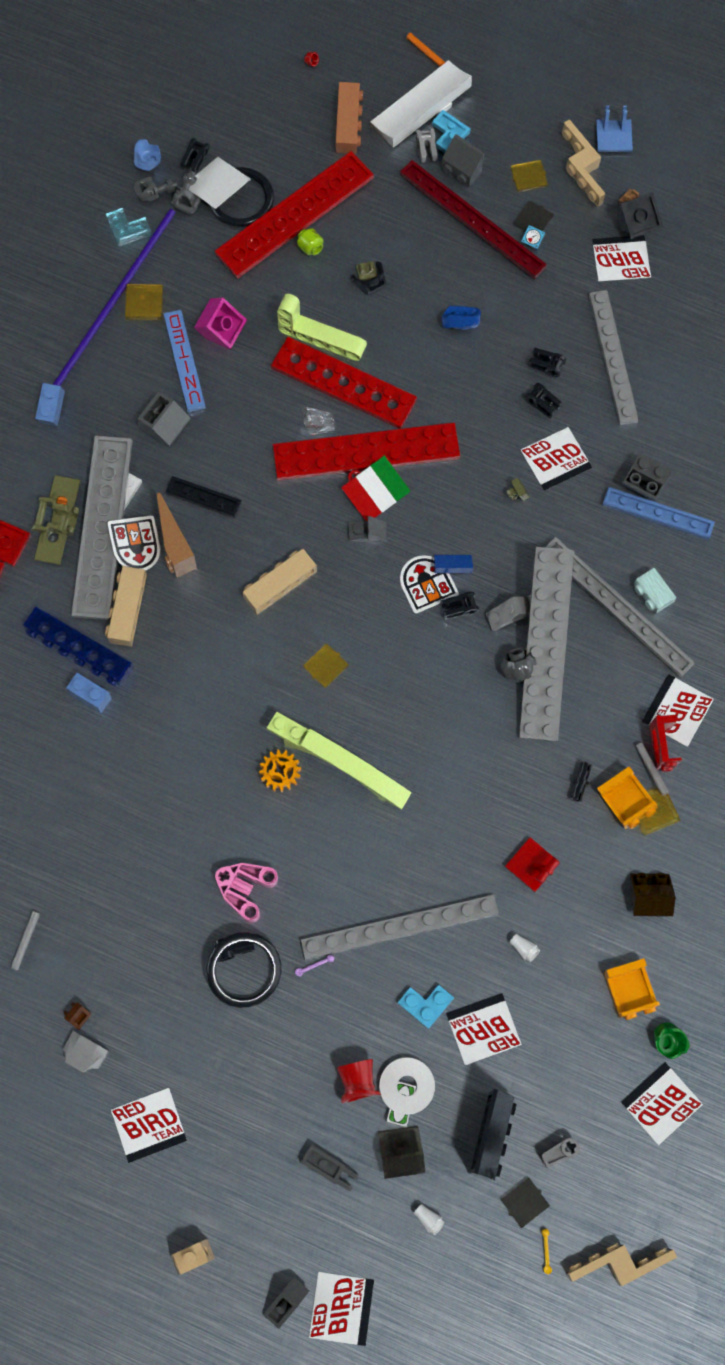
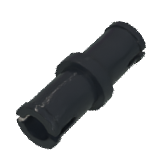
M580 762L577 777L573 780L575 784L569 799L582 802L585 787L589 784L588 777L593 766L592 764Z

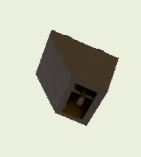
M630 873L633 916L674 915L676 896L670 874Z

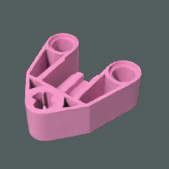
M246 863L218 869L215 879L224 901L247 923L257 922L260 917L258 906L246 900L245 897L231 891V889L233 888L247 896L252 892L254 886L237 878L238 875L255 884H260L266 888H273L278 882L276 870L270 867ZM268 873L274 875V880L271 882H266L263 879ZM227 874L229 880H226V879H225V880L222 882V879H221L220 876H221V875H222V876H225V875ZM248 909L256 910V915L252 918L245 915Z

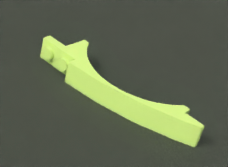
M278 712L275 713L267 726L268 731L284 739L285 746L309 753L335 766L360 782L384 802L387 801L402 810L411 795L410 791L367 762L312 729L308 730Z

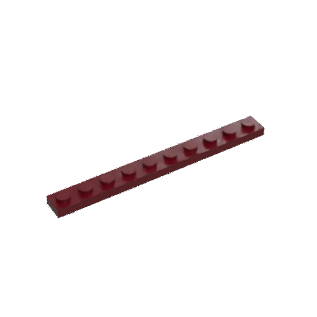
M411 160L400 171V175L533 279H536L546 269L547 264L416 162Z

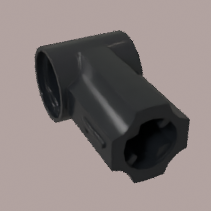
M218 939V940L214 941V942H213L214 947H215V946L219 943V941L222 940V939ZM249 942L233 944L225 949L217 962L227 961L235 958L237 955L255 951L254 944Z

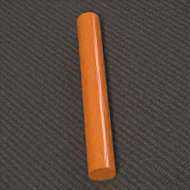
M412 33L406 36L412 44L439 67L446 63Z

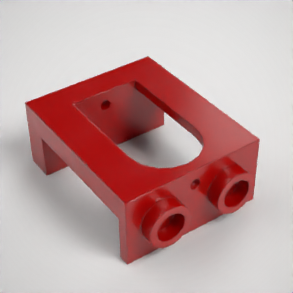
M676 715L656 716L649 725L655 767L657 770L661 769L662 772L673 771V768L677 767L682 761V757L669 759L665 731H669L676 723Z

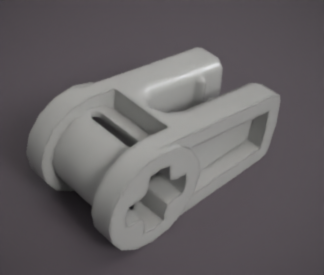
M434 128L426 131L416 130V142L421 163L426 162L427 158L425 146L429 147L431 160L437 161Z
M567 1138L542 1153L540 1157L546 1167H551L576 1156L580 1151V1146L577 1140ZM567 1142L569 1144H574L572 1154L570 1151L566 1152L564 1149L567 1147Z

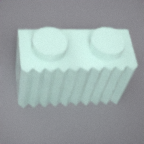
M655 568L638 577L634 582L635 592L639 596H643L646 607L650 611L653 610L655 614L674 603L677 598Z

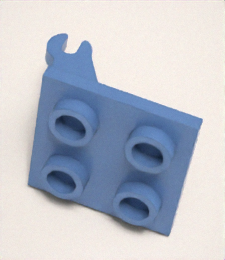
M606 105L604 119L596 120L597 152H632L631 120H626L627 105H623L621 121L609 120L610 105Z

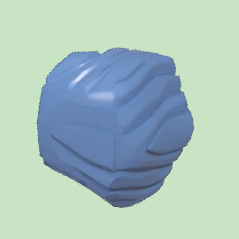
M147 139L138 140L134 148V165L146 171L156 168L161 161L159 146L149 144Z

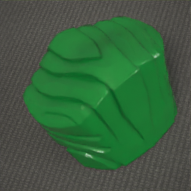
M666 1022L660 1024L654 1030L655 1046L659 1053L669 1059H675L681 1054L687 1053L690 1047L689 1040L685 1033L676 1025Z

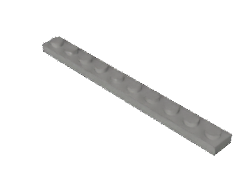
M556 537L545 547L570 550ZM574 554L572 579L682 678L694 666L695 662Z
M490 895L302 939L301 944L305 960L484 919L496 916L499 913L495 897Z

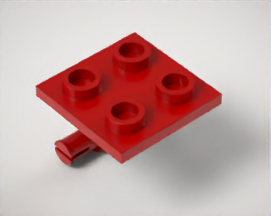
M530 837L506 864L505 868L532 891L536 892L544 881L554 873L553 871L560 862Z

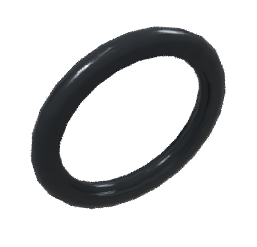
M237 167L235 169L245 176L257 180L264 188L266 199L262 209L251 217L238 219L226 215L219 207L216 209L211 205L209 207L215 217L223 223L235 227H247L271 210L274 202V191L271 183L260 172L251 168Z
M238 932L220 940L212 949L206 964V978L213 994L221 1002L237 1008L253 1007L267 1000L275 992L282 974V963L274 945L261 935L251 932ZM239 942H249L260 946L269 956L272 965V974L267 986L257 995L248 998H238L226 993L221 988L216 977V965L220 955L226 948Z

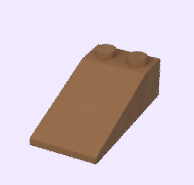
M157 493L163 540L167 555L164 559L171 574L174 573L176 578L197 568L195 557L161 493Z

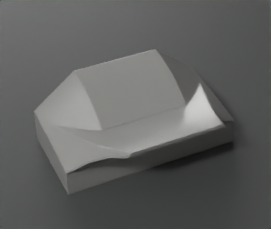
M74 1031L63 1048L65 1052L64 1062L82 1073L90 1069H99L109 1052Z

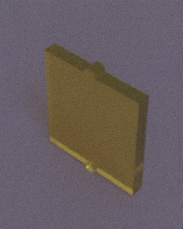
M541 160L511 166L514 176L513 181L516 183L518 192L548 187L545 176L546 171L543 169Z
M326 644L303 667L312 675L313 679H316L326 688L349 664L340 657L339 652L336 653Z

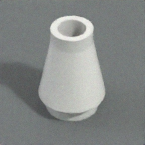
M515 934L510 940V944L513 945L525 961H533L540 952L536 944L518 934Z
M423 1204L414 1212L427 1232L436 1235L445 1224L442 1220L443 1217L429 1210Z

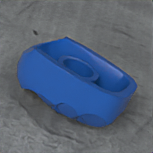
M448 306L442 314L441 322L445 329H473L480 324L481 311L475 307Z

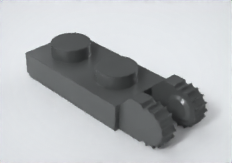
M310 1144L300 1163L332 1183L339 1184L348 1191H351L352 1187L347 1182L339 1179L342 1172L348 1174L352 1179L357 1180L359 1178L357 1174L347 1169L346 1165Z

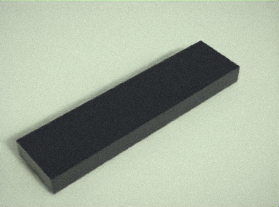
M172 476L166 490V495L232 518H236L242 504L240 499Z

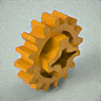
M278 749L275 755L273 752H270V758L263 757L265 763H260V767L263 770L259 771V775H264L261 781H267L266 788L273 786V792L280 788L282 793L285 787L291 790V784L297 785L295 779L301 778L300 774L297 773L301 771V767L297 766L299 760H293L294 754L288 756L287 750L281 754ZM272 763V769L267 772L268 766ZM277 766L283 770L284 777L277 772ZM293 770L291 778L288 779V773ZM273 780H278V781H281L282 783H277V782H274Z

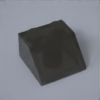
M418 1126L378 1131L384 1179L425 1173L424 1153Z

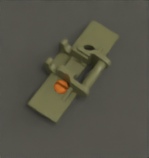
M55 475L49 498L39 497L38 502L40 504L35 524L32 525L31 529L40 533L34 558L35 561L61 565L68 536H73L79 514V508L75 507L81 480ZM48 505L52 507L53 515L51 523L48 522L47 527H44L42 524ZM53 533L59 536L56 542L48 540L49 536Z

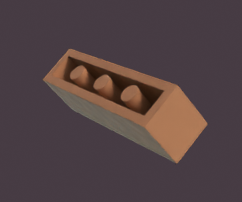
M339 82L336 153H349L352 151L354 154H357V147L361 146V136H358V131H361L362 121L358 120V117L362 116V105H359V101H363V90H360V83Z

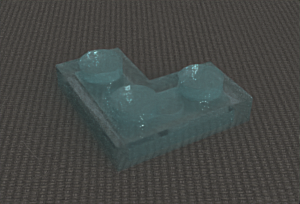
M123 208L106 213L118 247L152 235L146 217L128 222Z

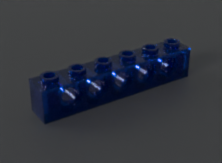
M36 606L23 624L26 630L25 633L33 639L36 637L41 639L42 644L48 648L53 646L58 649L57 652L65 658L70 656L77 665L81 667L85 665L90 668L89 671L98 677L102 675L113 686L117 684L122 687L134 669L130 661ZM44 627H50L48 632H41ZM60 636H66L63 642L57 641ZM75 646H82V649L80 651H73V648ZM98 655L95 661L89 660L90 656ZM108 664L114 665L112 670H105Z

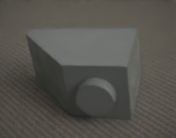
M293 1277L263 1315L279 1329L305 1298L309 1290Z

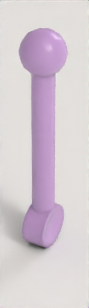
M328 955L326 959L303 969L297 968L295 974L300 977L308 970L326 962L331 963L334 961V956Z

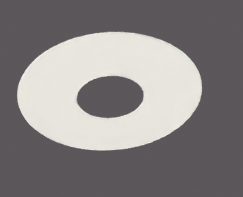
M400 1058L391 1062L384 1069L380 1078L379 1089L383 1101L391 1110L409 1115L418 1113L428 1106L434 1095L435 1081L430 1069L423 1062L414 1058ZM403 1076H411L417 1082V1090L411 1096H403L397 1089V1083Z

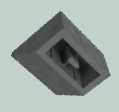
M160 391L157 392L137 418L140 429L168 447L171 446L191 419L173 399Z
M639 453L622 484L656 501L673 470Z

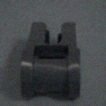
M192 138L181 161V168L187 170L192 159L195 157L191 165V171L197 174L203 161L208 156L210 144H203L198 142L196 138Z
M534 348V358H530L528 366L552 377H560L562 365L566 363L567 359L562 354Z
M536 383L534 389L525 395V400L528 404L538 409L550 419L555 414L554 409L559 410L563 404L540 383Z
M472 591L465 592L458 596L441 600L442 608L461 605L460 607L444 611L445 620L477 613L479 607L475 603V593Z

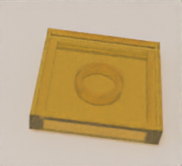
M127 284L126 320H162L163 285Z
M658 788L648 792L653 801L657 803L658 808L655 809L656 812L648 818L645 816L639 820V826L644 836L681 821L669 794L662 796Z

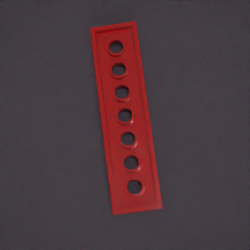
M291 337L286 338L271 365V369L398 429L403 427L417 401V396ZM299 357L301 360L298 363H293L291 358ZM314 364L317 368L314 371H310L307 369V366ZM325 372H331L333 376L331 378H325L323 377V374ZM345 379L349 384L342 386L339 384V381ZM358 387H363L365 389V392L359 394L355 391V389ZM377 394L381 396V400L374 401L371 397ZM395 402L398 407L391 409L388 407V404Z

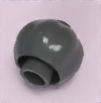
M519 647L513 648L504 656L501 662V669L508 680L523 684L525 679L532 677L531 674L533 666L536 665V659L531 653H528L526 657L527 650Z

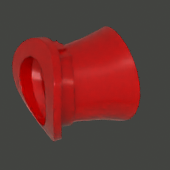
M373 1059L336 1067L345 1088V1094L341 1097L342 1104L365 1097L381 1095V1091L375 1090V1085H373Z

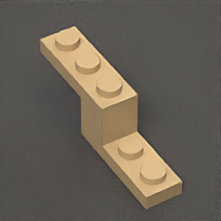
M569 119L564 122L562 135L565 140L572 144L576 154L568 158L566 170L570 176L574 177L578 186L587 193L589 200L598 207L603 203L606 193L589 173L599 167L601 156Z
M615 1243L606 1248L608 1252L602 1255L598 1252L589 1256V1261L583 1265L581 1262L570 1266L571 1271L566 1274L569 1280L573 1282L608 1264L618 1285L624 1286L674 1260L677 1256L673 1249L667 1250L665 1247L656 1251L655 1257L651 1259L645 1257L637 1261L638 1266L635 1267L625 1245Z

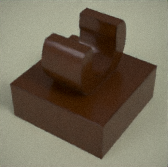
M72 1002V1009L69 1012L64 1011V1019L79 1030L92 1014L78 1002L76 1004Z

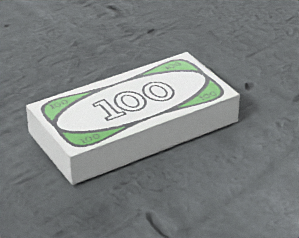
M402 1082L397 1083V1089L403 1096H411L415 1093L416 1086ZM390 1109L387 1122L407 1127L409 1115L400 1114Z

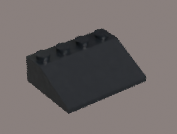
M493 1089L488 1094L469 1173L493 1181L496 1177H500L502 1165L499 1164L501 1156H505L507 1148L504 1140L505 1136L510 1135L512 1127L509 1119L510 1115L514 1116L517 1106L516 1103H513L514 1097L497 1089Z

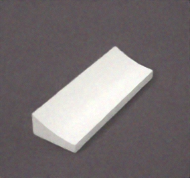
M448 60L370 122L371 127L394 148L472 86V76L463 72Z

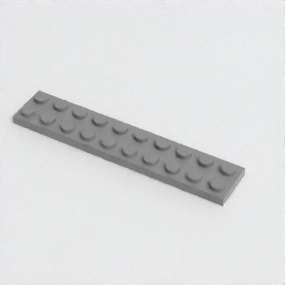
M95 436L71 614L75 618L110 620L109 613L113 603L118 561L113 552L108 522L123 519L133 444L132 438Z
M535 547L526 657L528 653H531L536 659V665L533 666L532 677L525 679L523 684L519 738L558 741L574 550Z

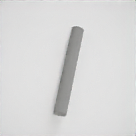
M643 743L637 744L636 748L661 795H667L669 791Z
M32 911L11 969L18 971L40 915L37 912Z

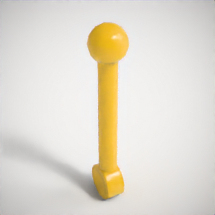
M543 1229L541 1231L544 1237L545 1267L543 1270L546 1274H550L552 1272V1268L549 1265L548 1236L550 1232L548 1229Z

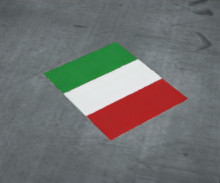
M385 455L341 487L365 521H368V516L376 518L411 492Z

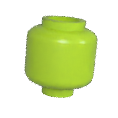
M313 228L304 229L298 234L297 245L308 256L317 255L322 251L324 247L323 238Z

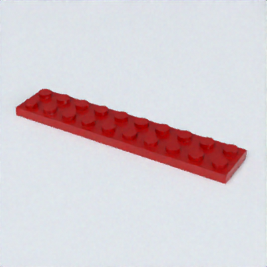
M350 151L216 249L215 255L237 279L297 236L302 230L309 227L374 179V174Z
M455 423L273 444L277 481L347 473L353 470L364 471L384 455L393 467L460 459Z

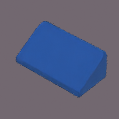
M434 555L435 573H472V555Z

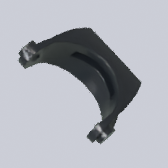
M379 261L376 262V266L380 273L376 278L363 281L357 279L354 274L350 277L351 282H354L367 295L387 285L383 266Z

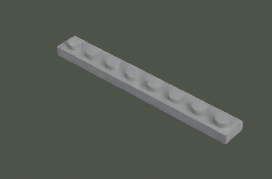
M607 290L589 293V300L619 425L637 423L639 419Z

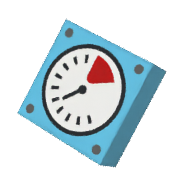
M529 225L521 243L538 250L545 232Z

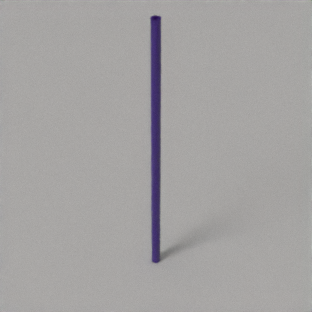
M169 209L52 385L61 386L176 212L173 209Z

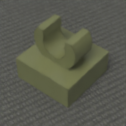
M374 261L356 264L359 280L368 281L377 277Z
M518 478L511 481L514 488L506 491L511 500L520 497L525 501L530 498Z

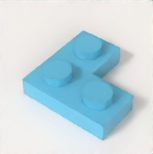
M444 110L432 121V126L444 133L436 142V148L443 153L446 152L455 134L465 139L470 133L468 126Z
M438 985L425 1000L410 987L398 1001V1004L429 1029L454 997Z

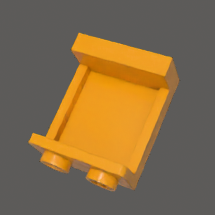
M630 766L597 788L599 794L625 830L629 827L633 829L640 823V819L645 816L647 818L652 816L656 812L655 809L658 808L657 803L653 801L636 778Z
M645 958L608 969L604 972L619 1019L623 1017L626 1020L636 1018V1013L644 1011L645 1015L655 1012V1007L660 1005L659 1001L655 998L645 969L647 966Z

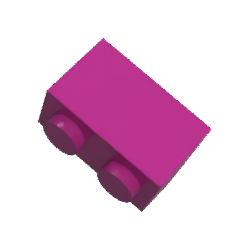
M223 297L211 298L194 329L205 339L231 349L247 319Z

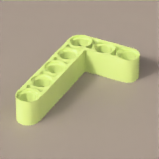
M292 294L284 295L277 310L278 329L280 332L351 360L359 361L367 345L364 339L300 315L299 299Z

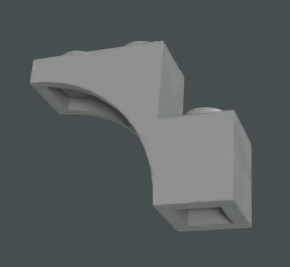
M531 594L527 597H512L487 612L486 616L492 631H497L508 624L529 617Z

